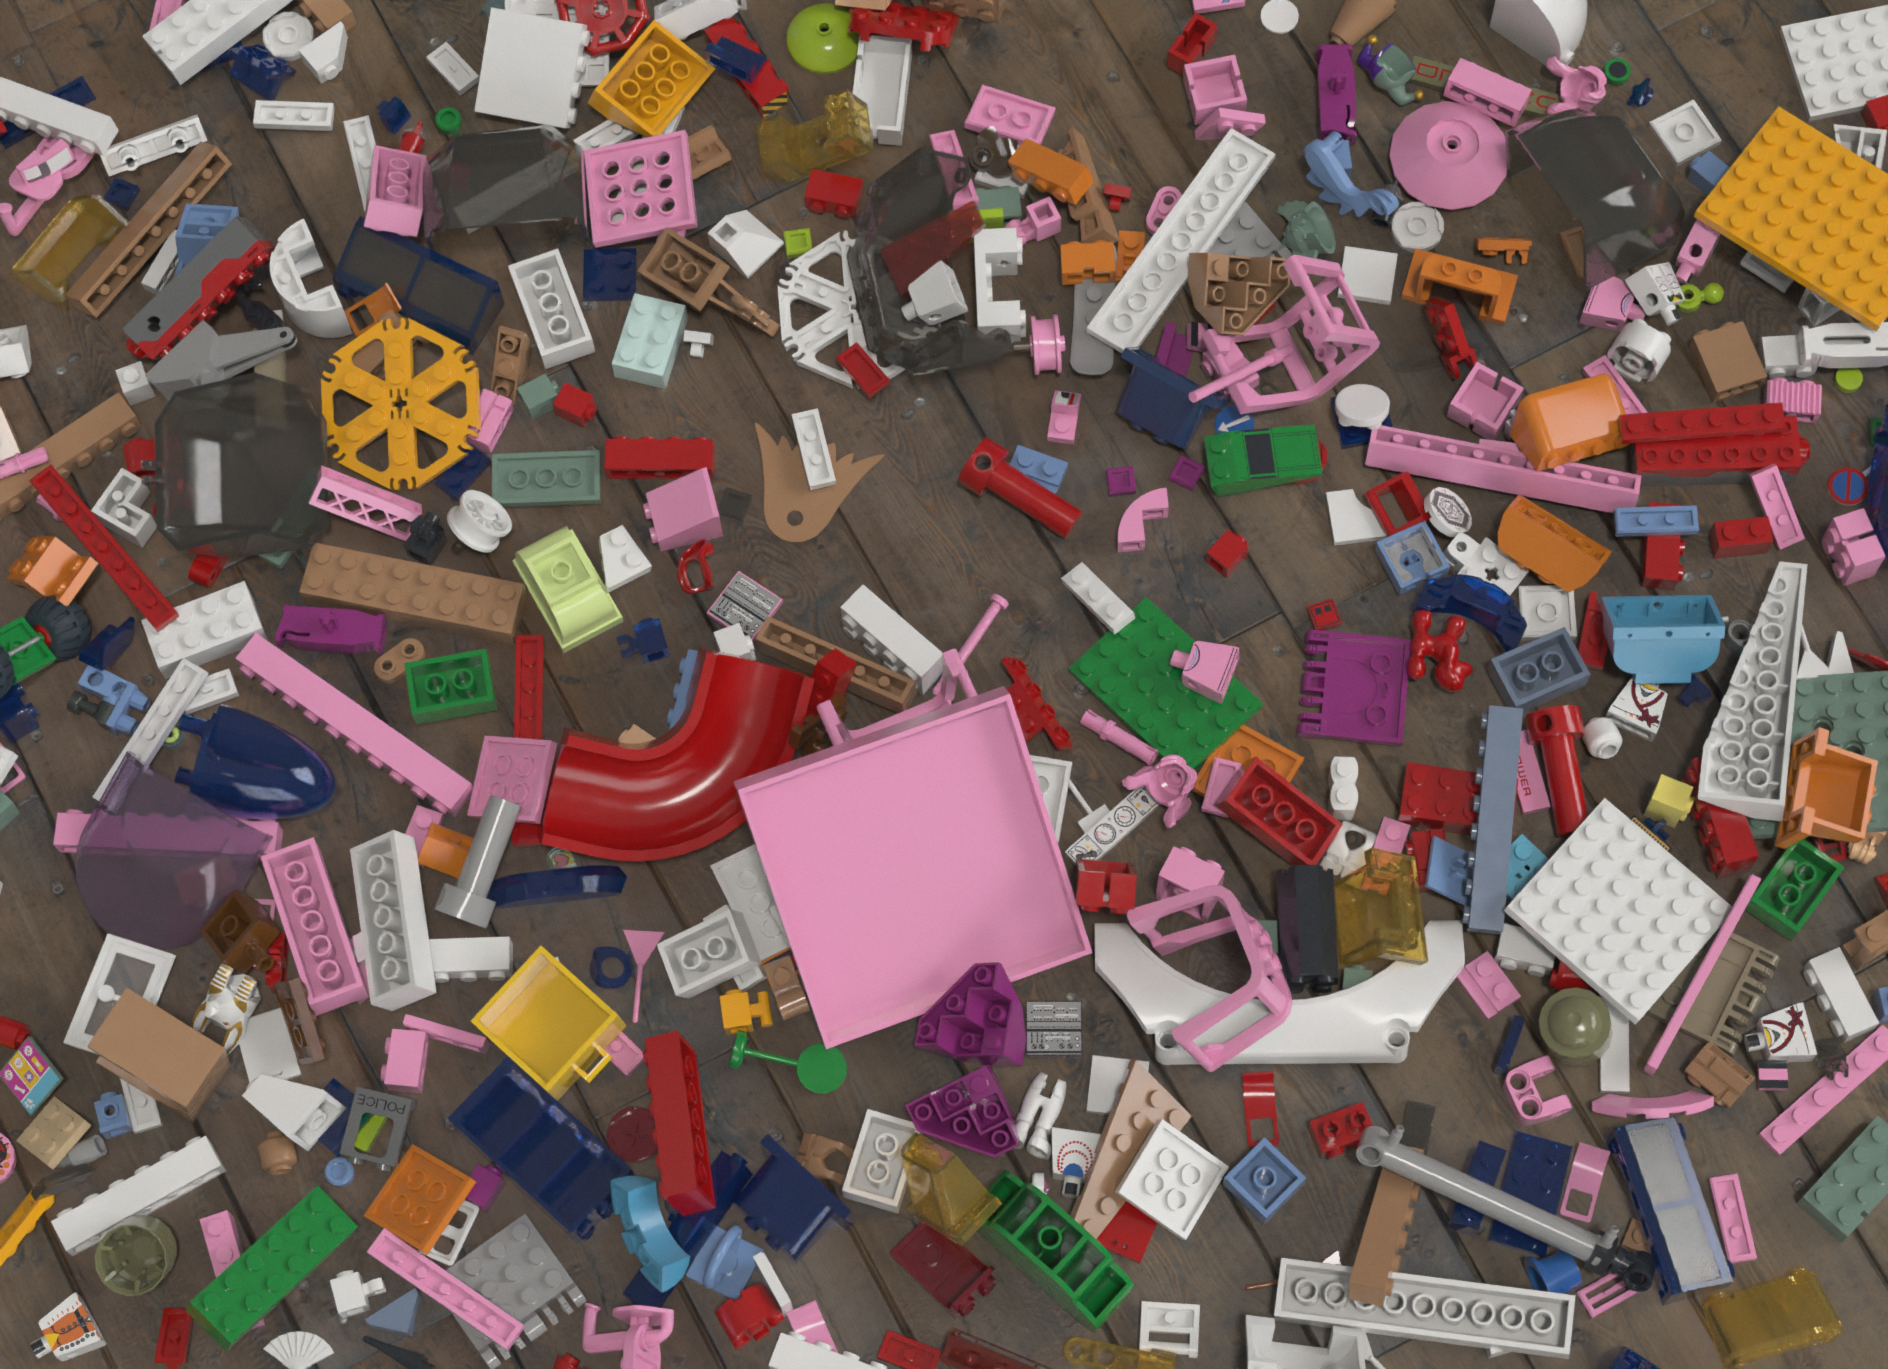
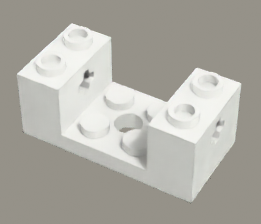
M1016 228L974 229L978 349L1003 348V342L1013 343L1021 341V337H1026L1025 310H1020V300L993 301L992 276L1017 275V265H1022V237L1017 238Z

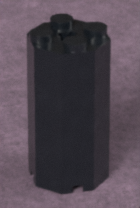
M1294 865L1289 867V873L1283 874V869L1277 870L1275 881L1279 960L1291 994L1302 993L1304 989H1315L1316 993L1331 992V986L1337 985L1339 980L1333 869L1328 868L1326 873L1323 872V866Z

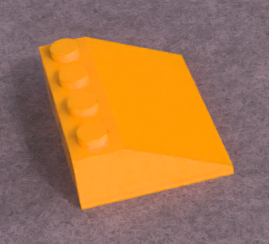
M653 20L595 88L588 104L607 119L643 136L661 135L716 68Z

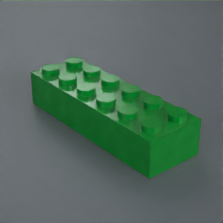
M317 1186L192 1299L186 1311L227 1352L354 1234L358 1226Z

